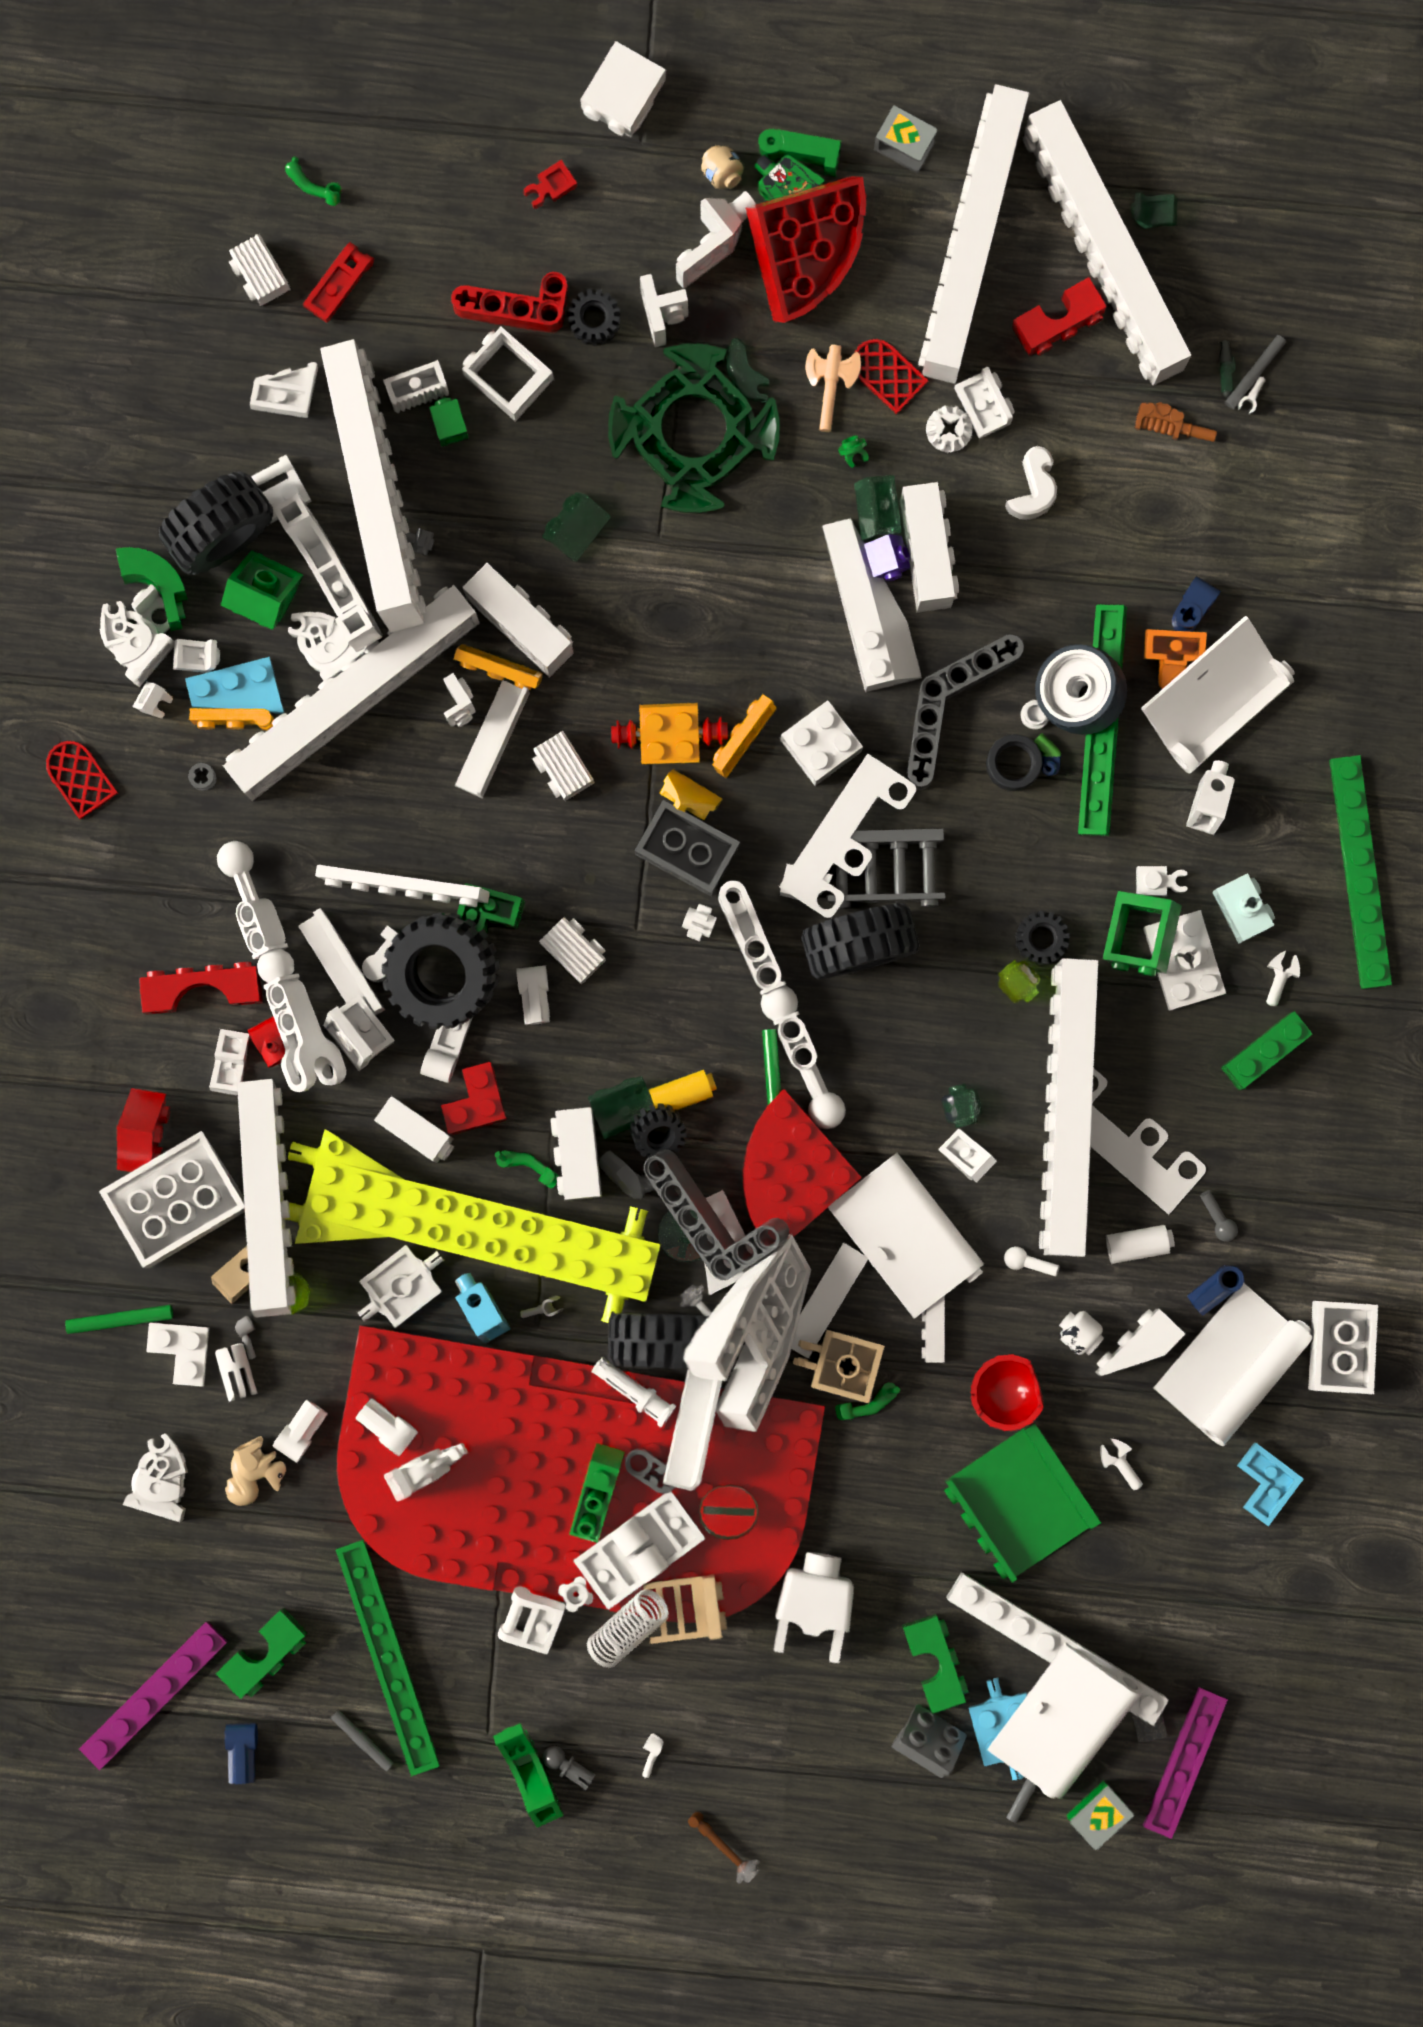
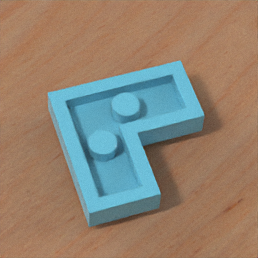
M1254 1442L1237 1465L1260 1483L1243 1508L1269 1526L1303 1481V1478Z

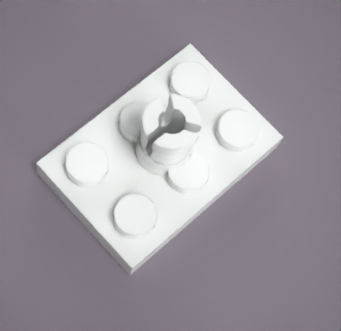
M1201 910L1179 917L1167 974L1157 972L1169 1011L1226 994ZM1160 922L1143 927L1151 954H1153Z

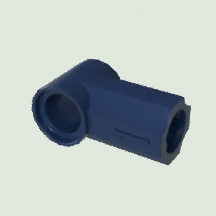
M1224 1265L1190 1292L1187 1298L1196 1310L1204 1316L1230 1294L1238 1291L1243 1286L1244 1276L1238 1268ZM1232 1270L1236 1274V1283L1231 1287H1226L1222 1283V1276L1225 1272Z
M257 1723L226 1724L225 1749L228 1751L229 1783L247 1784L255 1782V1750H257L258 1746Z

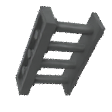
M943 829L854 831L850 838L870 850L872 854L871 860L865 867L866 894L848 895L847 871L836 865V888L844 894V901L838 909H850L851 904L921 902V907H937L939 902H944L945 893H935L934 849L937 848V844H942L944 841ZM879 845H890L891 850L894 852L895 894H877L876 850H879ZM908 845H920V849H923L924 893L906 894L905 850L908 849ZM847 853L845 854V862H846V864H847ZM828 895L827 904L835 905V895Z

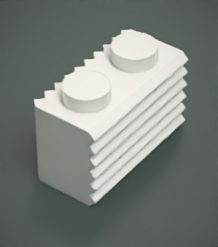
M260 234L251 237L250 240H246L230 250L233 260L229 261L237 277L243 275L247 284L243 288L251 301L257 299L260 306L291 290Z
M438 360L383 380L394 411L398 414L400 410L405 411L406 408L410 410L411 406L415 408L416 404L421 405L422 402L426 404L427 400L431 402L432 399L437 400L438 396L442 398L443 395L448 396L449 394Z
M563 731L533 749L536 757L532 758L540 773L546 771L552 781L547 784L556 798L562 796L564 801L594 784L592 776Z
M563 917L539 942L582 985L606 961L602 955L605 949L595 939L589 942L582 935L585 931L584 928L575 919L572 918L568 921Z

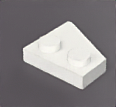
M311 362L308 363V367L294 371L286 369L279 371L275 375L268 374L255 378L250 408L308 418L318 369L317 363Z

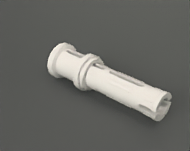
M601 1357L592 1370V1373L602 1378L610 1386L634 1402L640 1413L644 1411L658 1421L657 1425L659 1427L665 1424L676 1408L675 1404L670 1405L657 1396L656 1390L650 1388L647 1390L604 1357Z

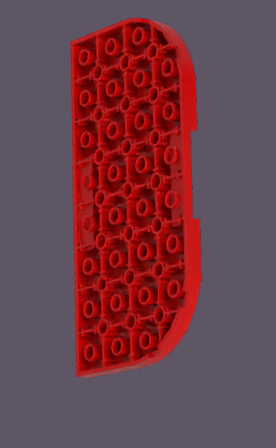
M360 1325L337 1453V1476L344 1506L358 1533L377 1554L392 1565L415 1576L450 1584L513 1593L516 1587L521 1586L527 1588L532 1594L560 1602H565L564 1597L559 1594L560 1586L574 1582L576 1577H583L586 1580L585 1586L588 1592L593 1594L592 1603L589 1605L583 1604V1606L608 1610L574 1562V1559L594 1546L596 1542L569 1535L596 1443L625 1451L598 1540L599 1542L663 1495L631 1475L626 1469L625 1461L632 1450L641 1448L647 1450L666 1464L668 1463L685 1381L623 1371L647 1390L649 1388L656 1390V1395L668 1404L676 1405L669 1419L662 1427H659L657 1425L658 1421L644 1411L640 1413L634 1402L610 1386L602 1378L592 1373L594 1365ZM720 1388L719 1397L722 1396L725 1388ZM771 1397L757 1431L725 1427L715 1411L700 1484L692 1491L678 1487L672 1490L705 1539L647 1583L714 1574L715 1582H721L723 1600H718L719 1612H725V1617L744 1610L768 1593L789 1568L802 1539L825 1406ZM371 1398L385 1407L395 1417L399 1416L418 1431L417 1435L400 1456L383 1445L376 1434L355 1419ZM461 1443L464 1444L468 1453L452 1464L450 1471L427 1486L411 1493L410 1496L400 1501L396 1500L383 1475L433 1450L440 1448L442 1451ZM641 1454L634 1455L630 1461L632 1468L637 1471L644 1470L648 1465L646 1457ZM653 1462L651 1470L644 1477L650 1479L651 1474L655 1475L659 1479L658 1485L662 1487L664 1485L665 1473L662 1475L656 1472L655 1468L659 1465ZM732 1486L741 1488L750 1494L756 1504L757 1515L755 1522L747 1531L740 1535L727 1537L718 1535L707 1528L702 1520L700 1509L703 1500L711 1491L719 1487ZM703 1506V1514L754 1516V1509ZM641 1585L609 1610L616 1613L620 1611L633 1597L644 1590V1586ZM680 1585L684 1623H696L692 1585ZM674 1586L663 1587V1600L668 1609L666 1621L678 1623ZM655 1588V1589H647V1590H651V1591H653V1592L656 1593V1588ZM574 1592L573 1596L578 1597L579 1593ZM641 1595L642 1597H645L648 1600H650L658 1610V1604L652 1598L646 1595ZM639 1598L640 1601L649 1606L655 1619L658 1620L657 1613L652 1605L646 1600ZM640 1603V1606L648 1613L649 1617L653 1619L650 1611L643 1604Z

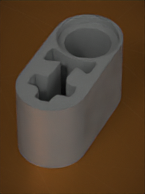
M641 1448L634 1449L628 1454L625 1466L631 1475L658 1493H669L675 1488V1486L664 1484L662 1487L659 1486V1479L651 1474L650 1479L644 1477L651 1470L653 1462L659 1465L655 1468V1471L663 1475L667 1468L665 1462ZM636 1454L645 1456L648 1461L647 1467L642 1471H637L631 1466V1458Z

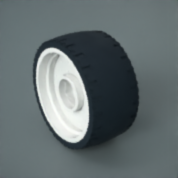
M1083 644L1065 646L1051 654L1044 661L1043 666H1041L1035 683L1037 703L1047 719L1062 730L1080 735L1098 733L1111 726L1125 707L1128 693L1125 675L1118 663L1098 648ZM1088 685L1086 694L1079 697L1080 689Z

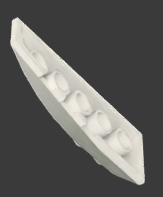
M851 518L823 525L865 692L921 679L908 623L885 580L873 577L864 542Z

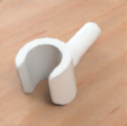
M1259 377L1249 395L1241 399L1238 405L1239 410L1244 401H1250L1253 407L1249 414L1254 412L1257 406V395L1265 382L1263 377Z
M653 1733L649 1736L643 1747L651 1752L642 1774L645 1778L650 1777L654 1761L663 1746V1740Z

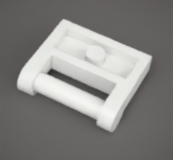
M287 455L279 458V462L251 476L257 486L283 472L287 473L288 479L263 492L273 508L297 493L305 504L312 502ZM274 510L271 523L278 520Z
M516 1587L512 1594L513 1602L505 1624L500 1626L498 1637L504 1642L548 1654L564 1613L565 1603L532 1594L525 1587ZM523 1607H527L532 1610L522 1632L516 1629V1625Z

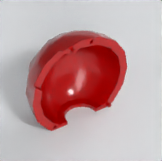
M1014 1354L999 1355L985 1362L974 1376L971 1386L972 1405L978 1417L989 1426L1004 1431L1019 1430L1033 1423L1043 1411L1044 1400L1035 1369L1028 1359Z

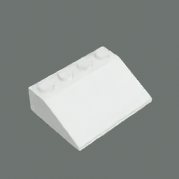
M202 1131L99 1191L143 1268H151L245 1212L244 1196Z

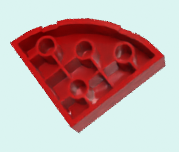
M851 176L746 207L773 321L785 323L805 315L815 308L827 295H830L840 285L850 270L861 245L863 236L861 231L864 216H866V194L863 177Z
M782 1089L766 1106L750 1136L743 1165V1193L748 1214L755 1229L772 1218H780L787 1223L789 1235L795 1237L862 1177L785 1089ZM768 1229L769 1236L776 1240L775 1233Z

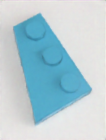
M270 657L185 678L193 708L266 709L274 714L284 713Z

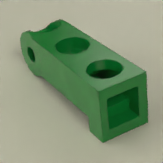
M767 129L759 136V151L762 156L766 154L772 160L789 155L797 161L824 166V175L836 177L841 152V141L779 129Z

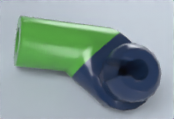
M1041 733L1033 742L1037 744L1042 752V772L1046 776H1053L1060 769L1061 752Z

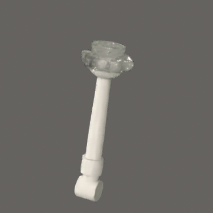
M692 1284L680 1295L683 1299L680 1303L682 1307L696 1305L704 1316L712 1314L701 1301L704 1290L703 1285L696 1288ZM742 1344V1346H741V1348H740V1351H739V1353H738V1355H737L738 1357L740 1356V1354H741V1352H742V1350H743V1347H744L743 1344Z

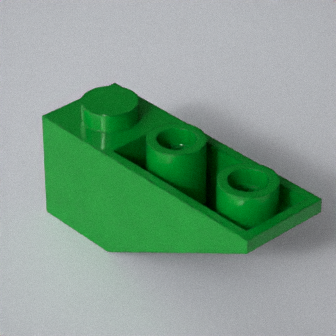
M596 1443L569 1535L598 1543L625 1451Z

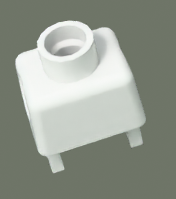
M806 1552L803 1570L790 1568L786 1571L775 1613L776 1619H779L774 1643L775 1652L783 1653L788 1622H793L802 1628L804 1634L819 1636L823 1631L834 1630L829 1660L830 1662L839 1663L844 1632H849L854 1592L851 1580L839 1576L842 1558L822 1553Z

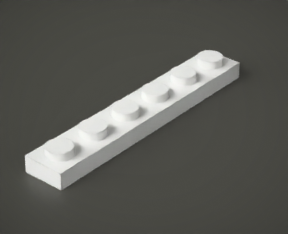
M317 865L315 875L325 880L324 885L342 888V884L346 883L352 884L351 889L368 892L369 887L379 888V893L396 895V891L406 892V897L423 899L424 894L433 896L432 900L443 903H450V898L459 899V904L477 907L478 902L488 903L490 894L489 891L480 887Z

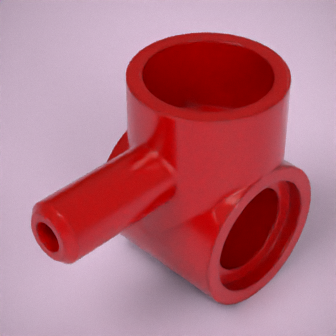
M274 1016L248 1029L254 1045L262 1055L268 1068L281 1064L282 1058L285 1055V1047Z

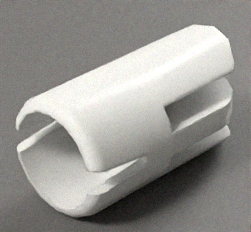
M242 1343L231 1345L233 1361L227 1348L224 1347L215 1352L229 1402L235 1400L228 1375L230 1371H232L240 1399L246 1397L245 1387L239 1370L241 1368L244 1369L251 1395L257 1394L245 1347Z

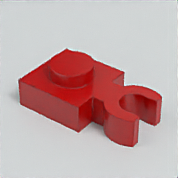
M560 160L537 175L540 184L528 185L524 189V195L526 197L531 193L539 195L538 199L532 202L533 208L537 209L544 204L546 197L550 196L553 202H555L578 186L563 161Z

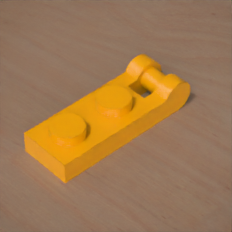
M190 708V721L197 725L198 729L209 730L215 729V725H226L227 729L240 730L244 729V725H258L262 730L267 731L273 727L272 722L274 718L266 709Z

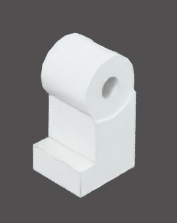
M388 925L380 934L386 941L375 955L366 958L362 965L363 974L372 982H381L387 978L385 974H382V964L387 961L384 954L386 949L392 945L391 940L398 934Z

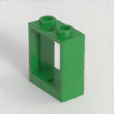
M1118 891L1103 960L1111 963L1112 969L1128 972L1130 967L1139 969L1138 973L1155 977L1156 972L1167 974L1182 905L1171 899ZM1130 909L1162 914L1151 960L1119 955Z

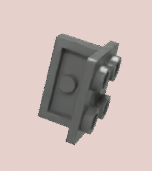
M916 1704L908 1722L894 1739L891 1747L938 1777L943 1778L944 1775L949 1776L952 1772L967 1735L937 1715L932 1714L931 1711Z

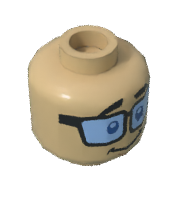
M716 145L706 151L702 157L701 170L716 189H732L737 186L741 181L744 165L729 146L720 147Z

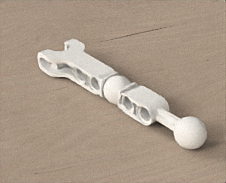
M228 842L220 848L217 855V863L224 874L234 877L243 900L236 908V917L249 951L253 953V959H259L257 964L258 974L268 983L264 985V989L267 990V1001L285 1047V1055L282 1058L281 1067L287 1083L295 1092L310 1089L315 1084L316 1075L322 1084H340L346 1076V1067L341 1052L334 1043L324 1037L306 989L299 980V974H293L294 960L284 950L288 948L287 943L285 944V934L273 903L269 899L258 898L249 874L254 863L253 852L243 842Z
M738 881L726 882L720 889L718 900L755 983L763 989L760 991L762 995V1011L766 1017L774 1021V1026L778 1024V1035L793 1067L800 1070L812 1097L808 1108L810 1119L819 1128H835L844 1119L845 1105L838 1095L828 1092L815 1063L817 1059L816 1050L804 1023L796 1017L799 1015L797 1011V995L791 988L786 986L785 981L781 982V971L745 887ZM728 892H736L740 900L732 904L726 899V894ZM750 943H761L764 947V954L758 958L750 956L748 953V945ZM766 968L772 969L776 974L775 982L769 985L762 983L759 977L760 972ZM787 1022H795L799 1026L800 1031L796 1038L785 1036L783 1027ZM804 1048L811 1053V1061L807 1065L797 1063L795 1060L797 1050Z

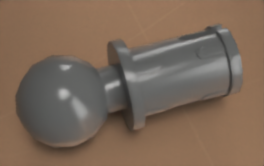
M550 1746L546 1748L542 1755L544 1765L549 1769H561L560 1777L566 1776L586 1791L596 1774L574 1761V1756L567 1760L564 1751L560 1747Z

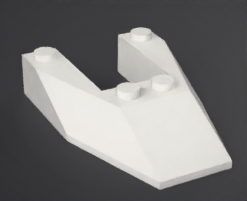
M789 1235L785 1242L762 1257L739 1278L696 1332L691 1344L686 1349L684 1360L694 1376L726 1381L740 1348L745 1341L743 1350L723 1394L718 1398L716 1412L725 1427L757 1431L789 1359L811 1273V1268L792 1235Z

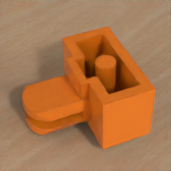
M1146 630L1144 659L1159 660L1158 684L1161 690L1188 667V661L1194 662L1206 651L1207 633Z

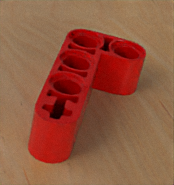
M550 272L543 277L539 297L465 285L459 286L453 291L451 301L455 313L464 319L554 333L562 327L568 299V285L566 278L561 273ZM555 283L563 287L558 293H550L547 290L551 284ZM465 298H469L470 302H467L466 306H461L460 302H464ZM479 299H480V310H478V309H477V306H476V305H479V302H478ZM491 302H498L501 305L500 309L495 312L488 311L486 307ZM524 306L529 309V313L523 317L514 314L518 307ZM548 311L558 314L557 318L553 321H546L542 317Z

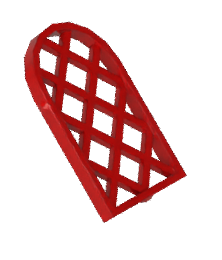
M878 339L865 341L857 347L855 352H859L860 349L865 347V353L859 354L860 357H865V366L861 367L860 371H865L866 380L860 373L858 379L897 414L927 384L928 379L887 342ZM869 344H879V352H868ZM882 345L892 352H883ZM868 356H879V366H869ZM883 356H893L894 366H883ZM897 357L907 366H897ZM869 370H880V380H869ZM883 370H894V380H883ZM897 370H908V380H898ZM912 371H913L920 379H912ZM912 383H921L912 393ZM871 384H880V393ZM883 384H894V394H884ZM898 384H908L909 393L898 394ZM885 398H894L895 407ZM898 398H907L898 407Z
M64 741L55 745L49 752L46 759V769L51 781L56 785L80 820L118 794L93 758L92 753L82 744L74 741ZM67 745L77 746L75 755L65 753ZM62 747V752H56L58 748ZM82 748L89 757L79 756L80 749ZM53 755L61 756L59 767L50 765ZM65 757L74 758L73 769L63 767ZM79 759L89 761L87 771L77 770ZM92 762L100 773L91 772ZM51 769L58 770L56 779L54 778ZM62 771L72 773L70 783L60 781ZM76 773L86 775L84 785L74 784ZM90 776L100 777L98 788L88 786ZM104 779L112 790L102 788ZM60 785L69 786L68 796ZM73 787L83 789L82 799L71 798ZM87 790L97 791L96 802L86 800ZM101 792L110 793L100 801ZM72 802L81 803L79 812ZM85 804L94 805L83 813Z

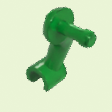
M296 156L285 165L286 174L302 191L325 199L328 205L335 206L339 204L341 195L339 183H329L326 188L312 183L303 173L301 166L298 164L299 159Z
M497 1151L495 1153L496 1162L500 1167L524 1165L540 1174L541 1176L538 1180L550 1189L556 1185L559 1175L546 1167L533 1155L512 1151Z
M885 1383L875 1398L866 1405L853 1408L851 1402L836 1405L838 1420H849L877 1414L897 1396L900 1388L896 1387L893 1383Z

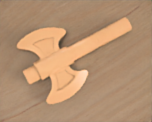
M830 345L827 360L820 358L815 349L810 350L806 360V373L813 386H816L818 381L825 377L820 431L831 432L836 386L839 378L844 380L846 388H850L857 380L861 369L860 354L855 352L849 359L841 361V346Z

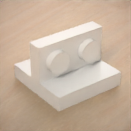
M652 275L641 276V295L655 348L665 346L666 331L664 322L676 324L682 322L684 317H688L686 291L683 289L657 296Z
M360 995L354 997L341 1008L337 1006L328 1012L323 1025L358 1071L366 1067L373 1057L394 1043L392 1036Z

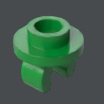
M858 436L844 439L838 449L840 455H845V461L851 468L855 467L852 460L855 454L860 453L865 462L869 459L868 453L863 449L867 445L866 440L858 438Z

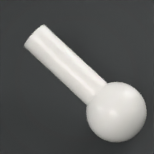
M1011 1247L1004 1255L1006 1265L1013 1270L1026 1267L1052 1276H1057L1060 1265L1027 1256L1026 1251L1021 1247Z

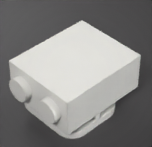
M615 41L581 98L583 113L594 121L600 119L609 124V129L618 135L626 134L632 137L653 106L654 98L666 80L665 69Z

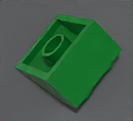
M251 550L228 578L221 606L273 630L284 617L303 578V574Z

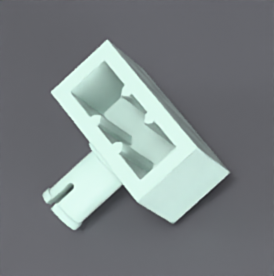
M1248 873L1212 892L1238 943L1274 926L1272 922L1275 919L1273 911L1268 904H1263L1259 896L1261 893L1260 886L1255 878L1250 879Z

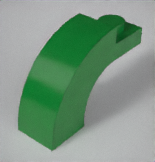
M132 547L117 548L116 554L125 585L143 583L155 586L163 598L171 631L183 629L181 619H185L186 616L182 601L188 598L176 570L165 559L148 550Z

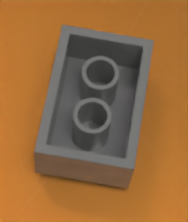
M663 800L636 847L635 855L712 897L738 851L740 842L694 816L678 810L674 805Z

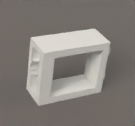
M500 327L496 332L491 331L482 342L483 347L477 353L472 352L463 362L464 367L462 370L464 377L516 421L554 380L553 372L506 330ZM503 344L535 372L534 376L510 402L505 400L476 374Z
M392 1096L374 1120L436 1163L440 1159L445 1161L454 1148L451 1145V1142L454 1140L451 1136Z

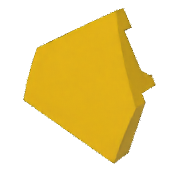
M675 769L667 774L664 779L665 784L660 791L661 795L674 802V806L678 810L683 812L687 810L702 820H705L709 811H715L723 800Z

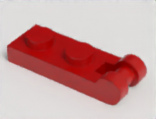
M349 242L303 303L304 307L328 323L364 273L371 268L374 258L367 253L365 255L358 251L356 245ZM350 260L357 263L354 269L346 265Z

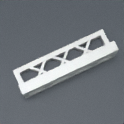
M321 908L313 912L314 916L298 927L344 1001L347 1003L357 995H360L375 1016L384 1011L383 1005L325 912Z

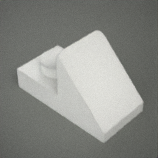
M960 1129L939 1148V1151L969 1180L973 1179L976 1183L997 1162L992 1155Z

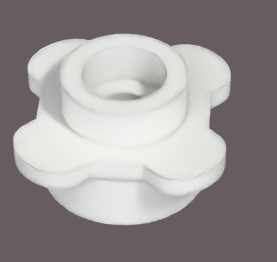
M576 1577L574 1582L568 1585L562 1584L559 1588V1594L564 1597L567 1603L566 1609L570 1612H575L578 1607L583 1604L589 1605L593 1601V1594L588 1592L585 1586L586 1580L583 1577ZM578 1592L579 1596L574 1597L573 1593Z

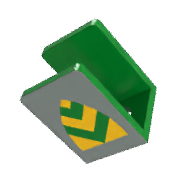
M1104 1780L1067 1814L1070 1823L1095 1850L1099 1849L1134 1816L1131 1810Z

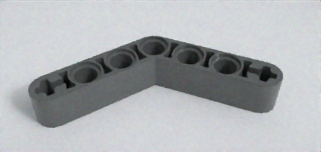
M1015 635L1003 636L935 672L922 681L918 695L906 779L916 786L917 791L926 789L931 784L934 776L945 700L1018 662L1024 649L1023 642L1019 637ZM1006 644L1009 648H1016L1013 656L1010 652L1005 653L1000 657V663H998L997 655L1004 651ZM986 657L991 661L992 667L982 670L977 666L976 660ZM953 671L963 672L966 676V681L955 683L951 679V673ZM929 684H935L940 688L941 694L931 697L926 693L925 687ZM925 712L934 714L936 723L925 725L921 720V715ZM920 741H927L931 744L932 751L928 754H922L917 750L916 744ZM919 762H925L923 775L927 777L923 778L922 782H918L917 777L912 775L917 773Z

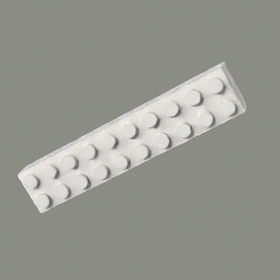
M995 84L993 94L987 93L974 144L976 148L972 150L967 171L968 175H966L960 199L965 204L959 202L953 229L958 231L952 230L946 254L951 259L945 257L939 282L944 284V286L938 285L932 309L937 311V314L931 313L925 338L931 340H924L919 365L924 366L923 376L956 383L1029 92Z
M1061 100L1030 114L1027 126L1025 127V136H1023L1024 144L1029 152H1034L1038 160L1036 161V167L1041 177L1046 176L1050 184L1049 192L1053 201L1060 203L1063 209L1061 214L1064 223L1068 228L1072 227L1076 234V237H1074L1076 246L1081 253L1085 252L1089 260L1087 266L1092 277H1098L1102 285L1100 288L1102 297L1107 304L1111 303L1115 311L1113 317L1117 326L1120 329L1124 328L1128 336L1126 338L1128 348L1132 354H1137L1141 362L1139 368L1143 377L1146 380L1150 379L1152 385H1155L1184 371L1191 353Z
M354 339L320 348L377 612L391 633L424 624L422 613H426L427 610L422 595L419 596L417 589L418 586H421L418 571L413 569L411 560L415 559L413 547L410 542H407L405 535L409 533V528L405 516H402L400 508L403 507V500L400 491L396 490L394 484L395 481H398L395 467L393 464H390L388 457L392 455V450L388 438H385L383 430L386 429V423L382 412H379L377 406L381 401L377 387H373L371 380L375 378L372 363L367 360L364 348L359 349Z
M455 585L449 589L444 587L433 596L435 600L426 606L427 612L422 613L424 624L392 633L388 631L387 634L389 636L382 642L375 641L364 650L366 654L359 660L352 659L341 668L343 672L336 678L329 677L318 686L320 690L313 696L306 695L295 704L297 707L288 715L283 713L272 722V728L265 733L263 731L258 732L249 740V746L242 751L240 749L235 750L226 758L227 763L223 767L251 801L255 800L480 624L476 612Z
M1062 959L1051 971V986H1056V995L1050 998V1015H1055L1054 1024L1049 1026L1048 1043L1053 1044V1054L1051 1056L1048 1055L1047 1073H1052V1083L1046 1086V1102H1051L1050 1112L1045 1114L1044 1130L1049 1132V1142L1044 1143L1043 1161H1048V1172L1046 1171L1042 1174V1190H1047L1046 1201L1041 1202L1040 1211L1041 1219H1045V1231H1040L1039 1249H1044V1255L1085 1256L1098 960Z

